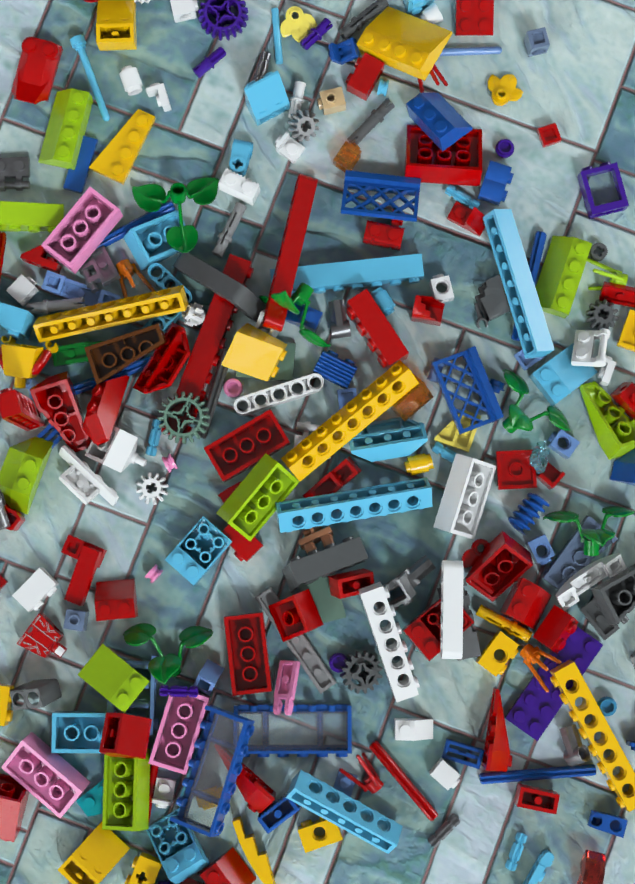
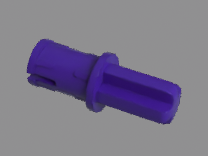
M324 18L315 28L312 27L310 29L311 32L300 41L301 47L308 50L317 40H321L322 36L333 27L330 24L331 21Z
M219 47L208 57L204 56V59L192 68L196 76L200 79L211 68L214 69V65L226 56L225 50Z

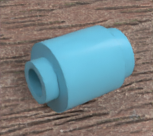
M382 287L370 293L385 317L395 311L394 307L396 304Z

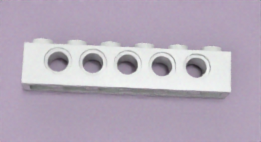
M381 582L358 589L396 702L419 695L417 688L420 687L416 676L413 677L411 670H414L410 658L407 659L405 652H408L404 640L401 641L399 634H402L400 625L395 623L393 616H396L393 605H389L387 598H390L387 586L383 587ZM376 602H383V606L380 609H374ZM389 620L386 627H380V622ZM387 639H395L393 644L386 645ZM400 656L399 662H392L393 657ZM406 674L407 676L404 680H398L399 675Z

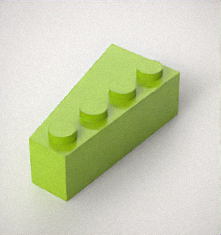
M0 201V232L29 231L37 233L48 231V233H52L64 218V204Z

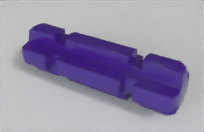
M161 685L159 695L197 697L198 687L190 686V688H187V686L171 685L169 687V685Z

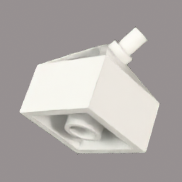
M115 426L109 441L98 446L91 441L84 455L120 473L130 463H137L143 467L147 463V459L140 457L136 453L138 438Z

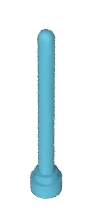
M76 35L70 39L72 48L79 53L103 120L109 121L108 110L85 51L84 35Z

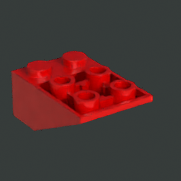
M441 598L402 629L428 661L440 653ZM463 609L464 632L474 621Z

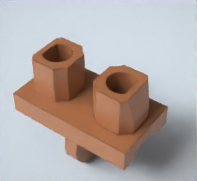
M321 526L303 531L305 537L298 540L302 550L304 549L306 553L317 549L315 544L322 541L324 547L334 543L333 532L330 526L324 529Z

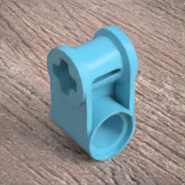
M234 139L229 166L235 174L238 173L242 177L246 175L253 152V142Z

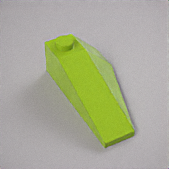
M596 381L581 385L579 388L599 445L608 459L611 460L623 456L635 449V419H629L624 414L625 410L622 407L618 408L611 401L612 397Z

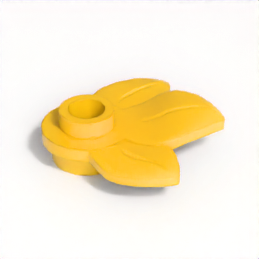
M506 74L501 79L495 75L489 77L487 87L492 92L491 98L495 105L503 106L509 101H518L522 97L523 91L516 88L517 79L513 74Z

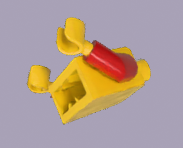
M10 335L9 340L6 336H2L1 341L3 344L0 347V365L4 370V375L15 377V388H26V378L37 377L52 356L51 353H56L59 347L57 343L50 347L51 341L45 342L47 349L39 346L17 344L12 335Z

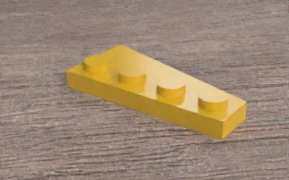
M138 109L89 166V169L124 185L156 120L155 116Z

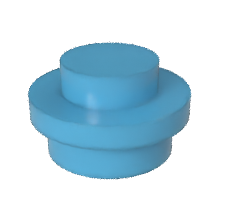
M602 697L597 702L604 716H611L616 712L617 704L611 697Z

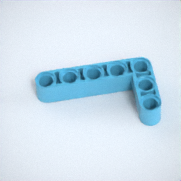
M153 263L149 266L148 275L161 290L166 289V285L169 282L176 283V286L183 285L161 264ZM159 269L162 271L159 277L152 276L155 270ZM184 286L185 293L189 296L188 304H193V296L191 292ZM182 311L177 312L172 317L163 315L151 318L141 329L161 322L163 323L162 329L165 334L171 323H176L182 317Z

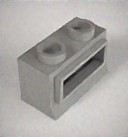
M406 573L383 584V587L387 586L389 592L399 586L404 592L402 596L390 602L388 601L389 605H393L395 611L399 605L403 604V606H406L413 602V597L417 594L409 582ZM379 601L374 605L377 609H380L383 606V602Z

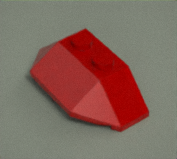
M173 322L165 333L167 342L154 351L134 384V389L148 394L172 385L191 353L184 327Z
M127 375L96 385L92 390V398L86 408L87 413L82 429L97 446L110 440L129 380Z

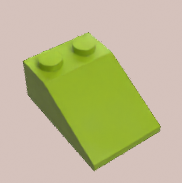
M103 643L77 674L124 713L150 682Z

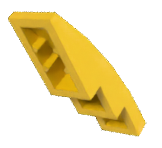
M241 816L233 818L232 823L239 843L252 868L264 884H276L267 851H258L254 833L246 835Z

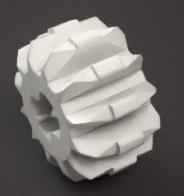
M149 472L148 479L143 475L141 476L144 483L137 482V485L142 488L137 489L136 493H143L139 499L143 500L146 498V504H149L152 499V503L157 505L156 498L163 502L164 499L161 494L168 495V492L163 491V489L169 488V485H162L166 478L162 477L159 480V473H156L153 479L152 473ZM153 484H156L154 486L157 488L156 492L152 491V493L150 494V490L148 489V487L153 486Z

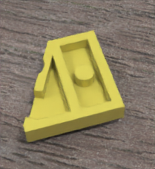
M466 410L464 411L465 413H467V414H469V415H471V416L474 415V413H472V412H469V411H466ZM462 415L460 422L463 429L469 427L471 419ZM452 420L434 437V441L469 452L477 428L459 434L456 424Z

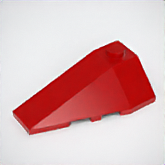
M68 371L50 376L32 387L30 393L36 408L40 413H43L51 426H54L67 445L74 452L88 449L91 439L82 429L84 417Z
M493 688L482 766L487 771L507 772L508 767L512 765V755H510L500 690Z

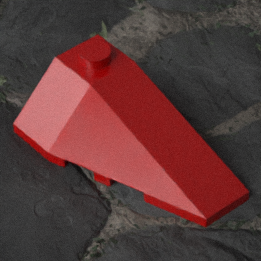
M215 744L216 750L229 771L234 754L227 748ZM242 762V771L237 776L236 785L248 803L247 807L254 813L258 811L261 814L275 800L276 792Z

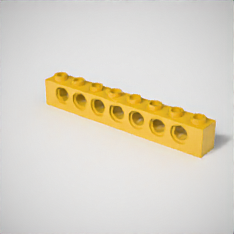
M180 285L41 316L36 319L33 328L38 342L41 343L186 311L188 299L184 286Z
M399 360L292 450L287 452L281 460L299 481H302L418 385L419 382L411 370Z
M569 659L550 670L552 675L550 680L555 688H559L561 692L559 696L565 705L568 704L571 710L568 713L574 722L577 721L581 737L587 739L589 752L593 757L596 756L598 760L597 767L602 774H606L608 787L611 791H615L617 795L615 798L621 809L624 808L631 812L635 809V772L574 661ZM572 679V688L566 689V682ZM578 697H582L583 700L580 706L575 705V700ZM591 714L592 720L585 724V717ZM601 732V738L595 741V733ZM610 749V755L604 758V751ZM619 766V773L613 775V769ZM625 784H629V789L626 792H622V787Z

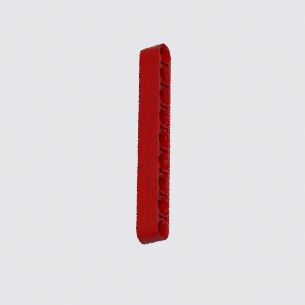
M301 173L298 175L262 322L263 327L280 332L283 329L288 309L278 305L271 298V295L286 290L291 298L318 179Z

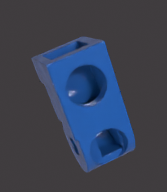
M591 810L587 825L623 838L628 820L621 816Z

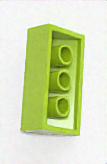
M70 88L56 93L38 160L39 163L75 170L82 139L86 132L93 105V98L90 92Z
M552 236L535 287L543 312L564 319L569 315L592 243L575 237Z
M265 453L216 514L251 541L276 511L275 503L283 502L299 481L279 462Z
M147 749L146 759L110 757L104 754L102 829L135 832L149 829L150 764L148 762L150 759V749Z

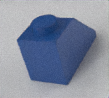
M295 303L294 305L300 313L297 315L287 310L285 321L300 327L305 305L299 306ZM308 306L304 327L316 334L323 318V312Z

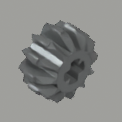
M604 299L602 304L600 300H596L595 305L592 303L589 305L590 310L586 311V315L591 317H588L586 322L592 321L590 328L597 326V330L615 326L614 321H617L619 317L614 315L618 312V309L612 310L614 303L608 306L607 300ZM601 313L605 314L606 317L603 319V317H599L598 315Z

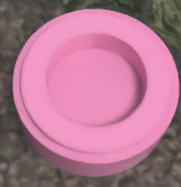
M230 378L224 383L223 389L228 397L236 398L241 395L243 386L238 379Z

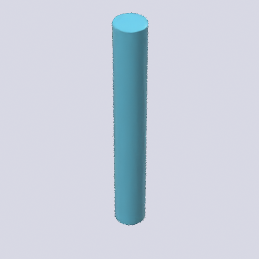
M272 8L276 64H283L279 9Z

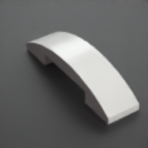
M615 553L594 561L570 577L555 595L562 610L565 611L579 602L578 596L605 577L611 578L627 569L621 554Z

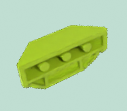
M35 436L9 447L0 471V490L10 509L28 515L52 451L53 442Z

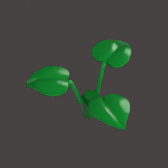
M211 177L200 178L189 182L186 187L182 183H174L167 196L164 188L157 184L133 186L132 192L137 205L148 212L158 211L161 203L165 204L171 197L172 202L178 205L180 227L174 226L170 228L167 232L166 240L173 249L181 253H187L196 246L198 232L192 225L183 227L181 204L185 202L186 196L188 199L193 198L194 202L199 205L212 203L217 196L219 179Z
M300 283L291 298L286 290L271 295V298L278 305L287 308L290 312L297 315L300 311L294 304L296 303L299 306L305 304L298 332L308 342L316 346H331V344H327L317 334L304 327L308 306L311 303L308 299L314 292L309 285ZM259 295L260 300L267 305L268 297Z
M506 369L502 370L509 387L519 393L516 404L509 406V416L502 422L503 427L509 433H514L517 429L533 430L532 421L542 416H549V420L556 427L568 432L571 431L564 414L554 406H548L547 411L532 418L525 415L518 406L524 394L529 393L527 383L517 373Z
M620 506L604 507L602 512L605 513L601 528L597 530H582L578 519L579 514L571 511H554L545 515L543 520L549 519L561 523L575 522L581 537V543H584L583 554L598 556L599 545L603 547L607 541L615 537V532L604 529L607 519L611 516L626 517L634 514L635 511Z
M136 624L128 628L123 636L125 642L131 646H140L148 640L152 641L160 657L153 658L148 663V669L155 679L166 684L170 677H176L181 673L183 646L185 645L189 649L198 647L206 642L214 632L202 626H190L184 629L179 634V639L182 642L179 644L178 656L174 653L163 655L154 637H152L156 633V628L151 624Z

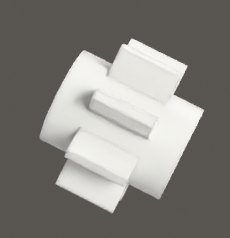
M196 302L187 305L186 311H182L185 324L193 327V325L197 326L203 323L206 314L202 309V305Z

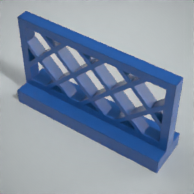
M346 170L341 214L417 222L421 178ZM347 188L357 189L358 192L352 195ZM367 191H374L377 194L371 197ZM386 193H392V194H395L396 196H394L393 198L390 199V198H389L387 195H385V194H386ZM363 195L367 200L360 203L356 198ZM410 195L415 196V198L408 201L404 196ZM382 197L386 202L379 205L375 200ZM401 199L405 204L398 207L394 202ZM350 201L357 205L354 208L345 207ZM371 203L375 209L367 210L365 206ZM390 205L394 211L386 212L384 208ZM409 207L413 211V215L405 214L403 210Z
M475 346L431 363L459 434L493 423L504 417ZM462 356L466 363L464 369L454 365L456 359ZM443 363L450 366L447 375L440 372L438 365ZM453 368L462 372L459 381L449 377ZM465 374L472 377L473 382L471 386L462 383ZM448 380L457 384L454 393L446 388ZM460 386L469 390L466 398L457 395ZM472 392L479 395L480 400L478 404L469 400ZM455 398L464 402L461 410L454 407L453 402ZM467 403L476 407L473 416L464 412ZM479 409L486 412L488 420L482 421L476 418ZM462 415L471 419L469 427L464 429L460 422Z

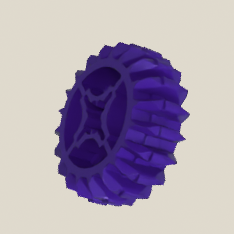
M205 0V3L201 2L200 7L202 9L198 10L200 15L198 19L202 23L201 28L206 29V34H211L213 39L217 35L220 41L224 36H226L228 41L230 40V35L236 38V32L242 34L241 27L246 28L247 24L245 21L249 19L248 15H246L248 13V8L245 7L246 2L241 0ZM231 5L237 9L238 17L234 16V13L231 12ZM209 13L213 14V17L216 18L215 25L209 20Z

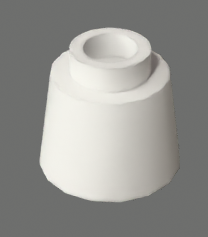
M434 2L421 11L420 19L432 24L444 21L440 10Z

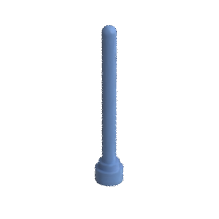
M499 46L444 48L440 56L500 54L502 48Z

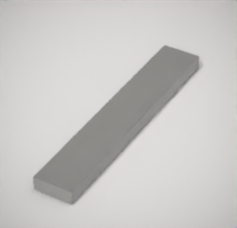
M269 587L256 596L255 599L277 629L268 606L280 601L272 587ZM304 634L285 641L320 694L337 683Z

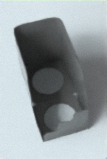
M500 274L482 283V286L478 288L480 294L475 296V299L479 303L485 319L489 322L511 312Z
M57 679L33 680L9 691L13 710L42 708L62 697ZM30 692L37 693L39 702L31 704L28 700V694ZM18 693L21 694L24 699V703L22 706H17L16 703L20 699Z

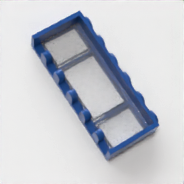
M273 704L234 705L235 714L255 721L253 735L249 738L247 744L248 752L244 757H250V754H258V757H269V754H277V757H289V754H297V757H309V754H316V757H328V754H336V757H348V754H352L351 704H294L291 715H285V704H283L279 715H274ZM234 720V744L237 745L243 723Z
M206 705L205 709L210 711L208 720H203L200 724V728L204 729L202 739L195 741L194 747L198 748L196 758L190 759L188 766L192 767L191 775L188 778H184L182 785L186 787L183 797H178L176 805L180 806V810L177 816L170 817V821L208 837H216L224 829L223 821L230 809L229 802L231 795L236 790V779L242 771L241 763L243 757L248 752L247 744L249 738L253 735L255 721L215 705Z

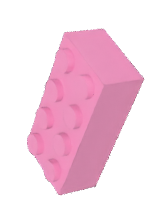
M89 187L41 246L47 253L76 274L120 221L123 214L118 207Z
M199 692L197 697H170L169 695L148 762L149 764L184 775L188 773V763L193 757L196 748L194 744L198 740L201 731L200 724L207 712L205 706L209 705L211 696Z

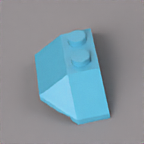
M399 417L370 423L349 441L351 454L370 462L410 456L427 442L428 438L424 423Z

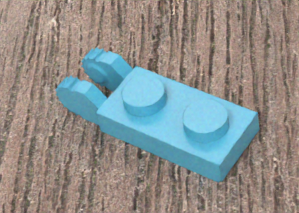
M547 849L542 850L523 884H537L538 881L541 882L546 874L545 868L550 867L552 861H554V855L551 851Z

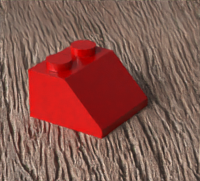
M135 578L96 582V621L138 617Z
M309 589L268 606L283 642L324 625Z
M234 847L227 850L200 873L201 878L206 884H252L256 880L255 875Z

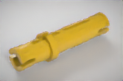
M482 604L475 614L503 629L508 635H514L526 643L533 633L518 625V622L515 620L511 621Z

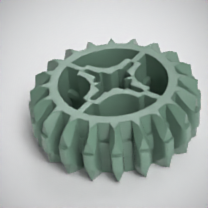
M181 392V398H179L177 393H174L175 400L167 397L170 403L167 405L165 402H162V406L166 409L158 410L159 413L164 414L157 417L158 421H164V423L159 424V428L166 427L162 432L163 435L170 432L168 439L172 440L175 436V443H179L180 438H182L183 444L187 443V438H189L191 443H194L193 436L200 439L201 436L198 432L201 431L205 434L206 431L202 427H209V423L204 422V420L210 419V415H204L209 409H202L206 403L204 401L198 403L200 400L199 396L192 399L193 394L191 392L187 398L185 392ZM185 403L182 410L178 412L171 411L176 405ZM191 404L198 409L199 419L190 415ZM184 413H187L186 416L189 417L190 420H184V422L181 423L182 420L179 419L177 416H184ZM169 417L177 420V432L171 429ZM187 425H197L191 432L183 433Z

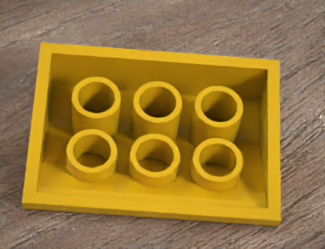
M388 6L364 29L356 44L361 55L367 53L384 62L387 66L425 81L450 39L452 31Z

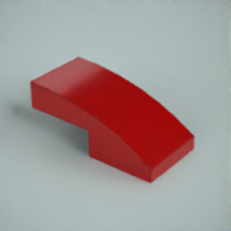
M68 535L61 552L78 559L83 545L102 551L97 568H100L107 550Z

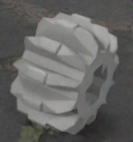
M298 109L297 115L292 113L291 117L293 120L287 121L288 124L292 125L287 129L289 132H292L291 137L297 138L301 142L303 139L310 141V136L315 137L314 130H319V127L315 126L319 122L318 119H314L316 114L313 112L309 113L308 109H304L303 112ZM306 123V126L301 127V124Z

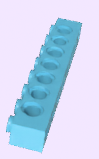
M425 477L277 502L275 506L280 533L292 532L294 530L310 529L317 526H328L335 523L433 507L432 487L428 478Z

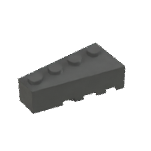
M353 536L343 539L341 544L331 543L325 546V550L318 551V549L308 552L306 557L296 556L289 560L290 563L282 570L290 592L296 590L302 583L309 585L321 576L326 578L335 574L337 570L343 571L365 562L368 559V555L361 538L357 537L354 539Z
M635 564L591 589L608 624H619L623 620L622 618L635 608Z
M463 579V609L474 621L471 609L469 610V594L464 589V586H467L466 579ZM441 583L440 588H437L439 599L441 598ZM474 623L463 632L462 659H457L458 661L481 656L477 632L473 628Z

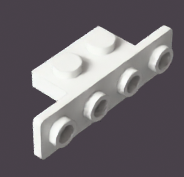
M63 445L59 455L71 467L60 475L59 480L85 505L100 494L114 506L119 499L117 492L113 488L108 487L102 477L95 474L85 461H81L71 448Z

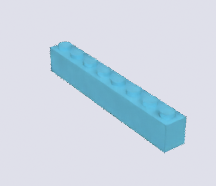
M493 209L483 217V221L525 359L544 357L555 349L512 210Z
M422 253L298 266L292 293H295L300 283L309 285L315 294L325 293L326 290L333 289L334 292H339L349 287H352L353 290H358L368 285H371L372 288H377L387 283H390V286L400 285L401 282L409 281V284L419 283L424 278ZM270 269L271 284L275 269Z

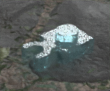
M545 440L537 442L529 458L530 464L535 468L537 474L544 473L548 463L546 456L549 455L550 449H545Z

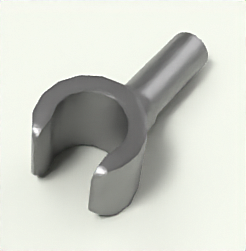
M475 303L474 306L478 319L476 327L480 329L479 322L481 320L485 322V327H488V321L483 318L479 303Z

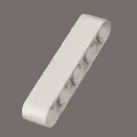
M313 373L237 398L234 402V409L237 414L246 416L318 393L324 387V379L320 374ZM315 378L321 381V385L316 388L310 385V381ZM299 384L303 387V390L300 393H294L292 387ZM277 390H282L285 393L282 399L274 397V393ZM264 396L266 403L263 405L256 404L257 397ZM240 402L248 404V408L245 411L238 410Z
M442 560L441 659H462L463 561Z

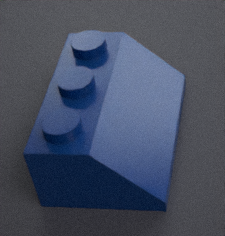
M419 93L406 103L409 117L442 151L473 130L472 126L439 93Z

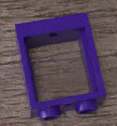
M605 162L600 164V167L593 168L588 166L581 169L577 178L589 219L627 209L629 203L617 162L612 164L611 162ZM611 171L619 200L595 206L587 177Z

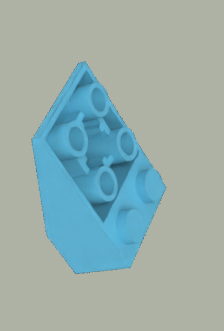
M278 70L274 73H266L262 79L257 82L251 81L244 88L247 109L257 126L290 109V102Z
M203 516L166 557L165 561L194 586L204 577L233 541Z
M180 808L153 823L146 830L168 879L174 884L181 883L210 865L194 832L187 827L170 821L171 816L178 815Z

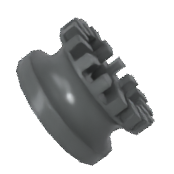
M596 243L591 247L589 256L595 261H601L608 253L607 247L602 243ZM596 247L599 250H603L600 257L598 254H594Z

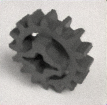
M356 651V656L349 654L350 659L343 660L346 665L340 666V669L344 671V673L340 674V677L345 679L343 684L345 686L348 685L350 691L354 689L357 694H359L360 690L366 694L367 688L373 691L372 685H379L377 678H382L379 671L383 670V668L378 666L380 661L375 659V655L372 653L368 656L367 651H363L362 655L359 651ZM364 660L369 661V662L371 663V665H369V664L366 665V663L364 662ZM351 679H353V680H356V679H357V681L359 682V684L353 683V682L351 681Z

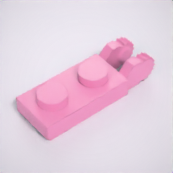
M280 660L273 697L274 715L281 713L282 700H285V715L292 714L300 669L299 661Z

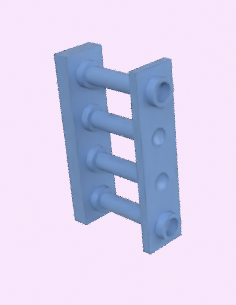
M152 655L151 660L157 657L158 655ZM150 661L125 662L134 669H148ZM151 675V681L144 688L150 689V701L135 700L129 708H150V719H152L150 735H154L155 730H159V718H156L157 679ZM107 700V712L117 713V710L120 709Z

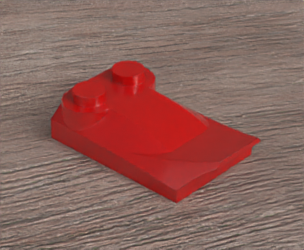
M26 37L23 40L22 53L11 90L14 99L32 104H37L41 101L48 102L63 52L62 46L35 37Z

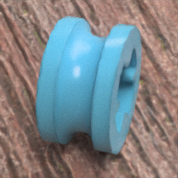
M380 78L377 95L383 94L386 97L389 85L388 79L383 81Z

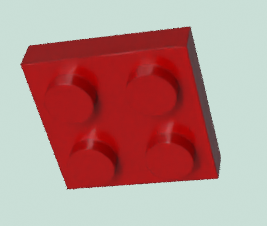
M456 0L455 36H493L494 0Z
M535 449L495 452L498 490L537 488Z

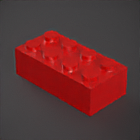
M367 288L347 301L346 314L351 321L355 320L357 323L356 329L362 337L365 335L367 338L366 344L371 352L375 351L377 353V361L382 368L386 367L388 370L399 360L404 361L409 355L408 350Z
M269 409L204 447V450L225 483L256 465L265 453L271 456L290 445V441L273 412Z
M264 612L225 616L224 624L232 696L272 691Z

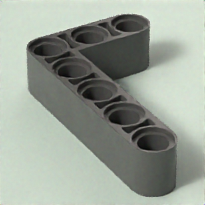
M188 252L181 253L173 265L182 274L231 302L254 322H257L260 312L266 309V305L247 287Z

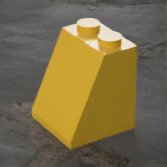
M246 323L236 332L221 365L268 381L271 377L275 378L280 369L277 365L279 361H283L288 351L285 349L288 344Z

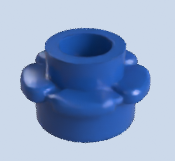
M490 379L495 393L499 394L500 391H505L503 389L505 383Z

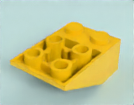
M134 0L98 1L96 43L100 51L137 50L136 2L134 3Z
M101 822L60 866L58 871L72 884H99L129 851L130 847L112 830L102 829Z

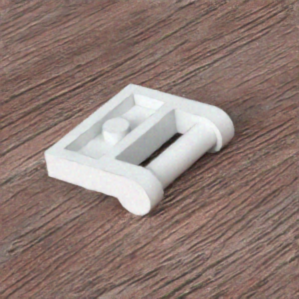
M605 328L600 330H576L571 359L572 366H605L607 361L605 354L607 340L610 338V330ZM595 339H600L598 356L594 358Z

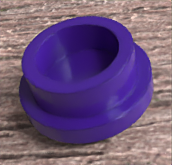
M508 139L498 141L495 147L496 154L501 158L510 157L514 152V144Z
M342 653L333 654L329 660L330 668L334 672H343L340 666H345L346 663L343 660H348V658Z

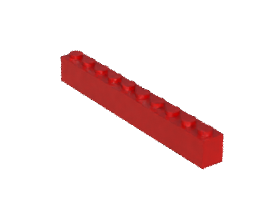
M230 254L223 273L247 287L245 283L247 278L251 279L254 268H252L251 261ZM214 293L176 391L179 398H181V392H185L186 398L190 392L193 394L192 399L199 396L200 400L198 403L204 401L206 396L204 389L206 384L211 383L213 377L211 373L212 368L218 365L220 356H218L219 350L224 348L227 338L224 337L227 331H231L234 322L231 319L233 314H237L239 310L231 302ZM185 403L176 405L171 411L178 412L182 410ZM191 404L190 415L197 419L199 411ZM184 413V416H177L179 419L182 420L181 423H183L184 420H190L189 417L186 416L187 413ZM169 417L171 429L177 432V420ZM191 424L186 426L183 433L192 431L193 427L190 426Z

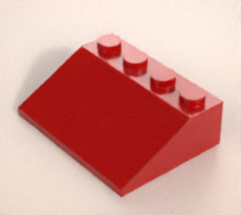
M407 125L404 177L421 178V183L480 186L482 175V129L471 130L446 150L442 151L418 125Z

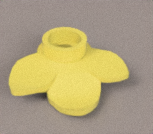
M292 6L286 11V19L280 25V32L283 38L292 35L300 43L308 34V31L312 27L315 28L317 26V23L312 15L305 14L297 6ZM296 12L298 19H293L292 13Z

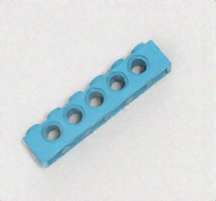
M300 770L292 779L286 796L287 799L387 854L398 845L403 826L394 820L367 807L360 801L349 797L342 791H338L307 772Z

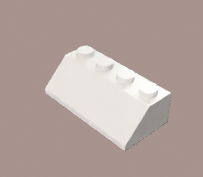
M456 453L433 527L475 539L497 466Z

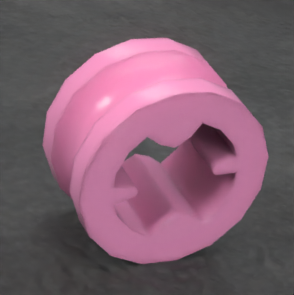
M170 453L168 457H162L169 473L172 472L173 468L178 469Z
M156 564L146 574L145 578H149L150 582L154 583L163 573V570H159Z

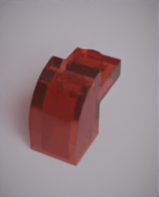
M585 850L580 862L581 875L577 884H603L605 854Z

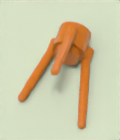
M124 259L116 264L121 277L119 282L124 298L128 297L123 278L128 279L132 288H135L131 277L134 275V272L152 292L156 291L137 269L135 263L131 264L129 259Z
M527 644L520 651V656L524 659L523 663L528 666L545 692H549V689L532 664L537 663L545 671H548V667L539 660V654L558 664H561V661L542 651L538 646L534 648L531 644Z

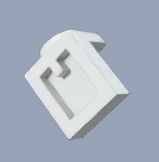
M153 83L146 88L148 97L156 96L158 106H162L164 112L172 110L164 83Z
M287 131L284 135L281 134L275 141L276 152L293 164H295L305 150V147L291 138L290 133Z
M605 355L607 358L606 365L601 367L598 378H600L599 384L603 386L609 384L617 363L612 361L613 358Z
M157 777L151 803L156 804L158 808L166 809L167 806H171L177 780Z

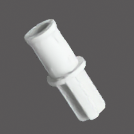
M295 81L293 94L290 97L291 104L288 118L292 120L291 114L297 115V110H301V106L304 103L303 96L306 83L301 81Z

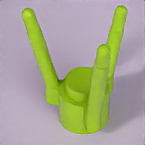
M587 258V262L611 272L593 269L594 273L610 277V283L626 286L628 274ZM590 286L588 289L601 290L602 286Z

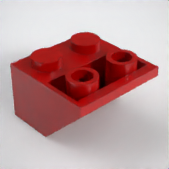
M106 712L99 752L110 757L146 759L152 719L124 713Z

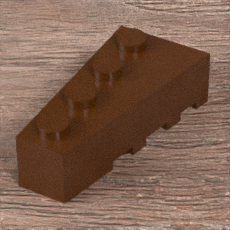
M158 323L84 347L96 384L98 385L167 341L162 326Z

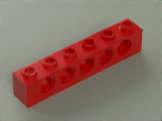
M12 388L0 391V413L2 419L26 431L45 426L42 412L40 413L32 399L15 389L12 390Z

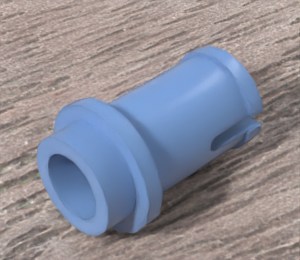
M434 358V361H431V363H432V362H435V361H438V360H440V359H439V358ZM443 363L438 365L440 372H442L443 367H446ZM431 366L427 380L438 383Z

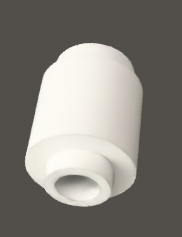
M131 65L123 67L119 75L125 92H128L130 96L141 93L143 84L137 68Z

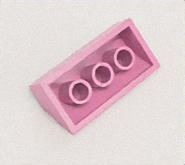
M33 732L20 742L1 767L60 819L91 783L58 753H51V747Z

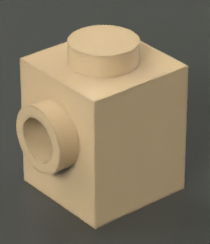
M342 86L320 91V98L317 99L319 110H323L324 115L346 110Z

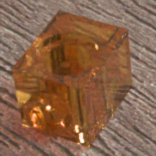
M345 141L333 159V165L343 172H346V170L352 171L361 158L362 151L360 147L355 143Z

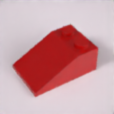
M502 531L488 544L464 579H466L469 585L493 602L533 566L531 553Z

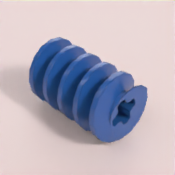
M528 493V499L522 500L524 506L518 505L519 511H513L514 517H508L510 524L523 535H525L523 529L531 530L528 523L535 525L533 517L540 519L537 512H545L542 506H550L537 494Z

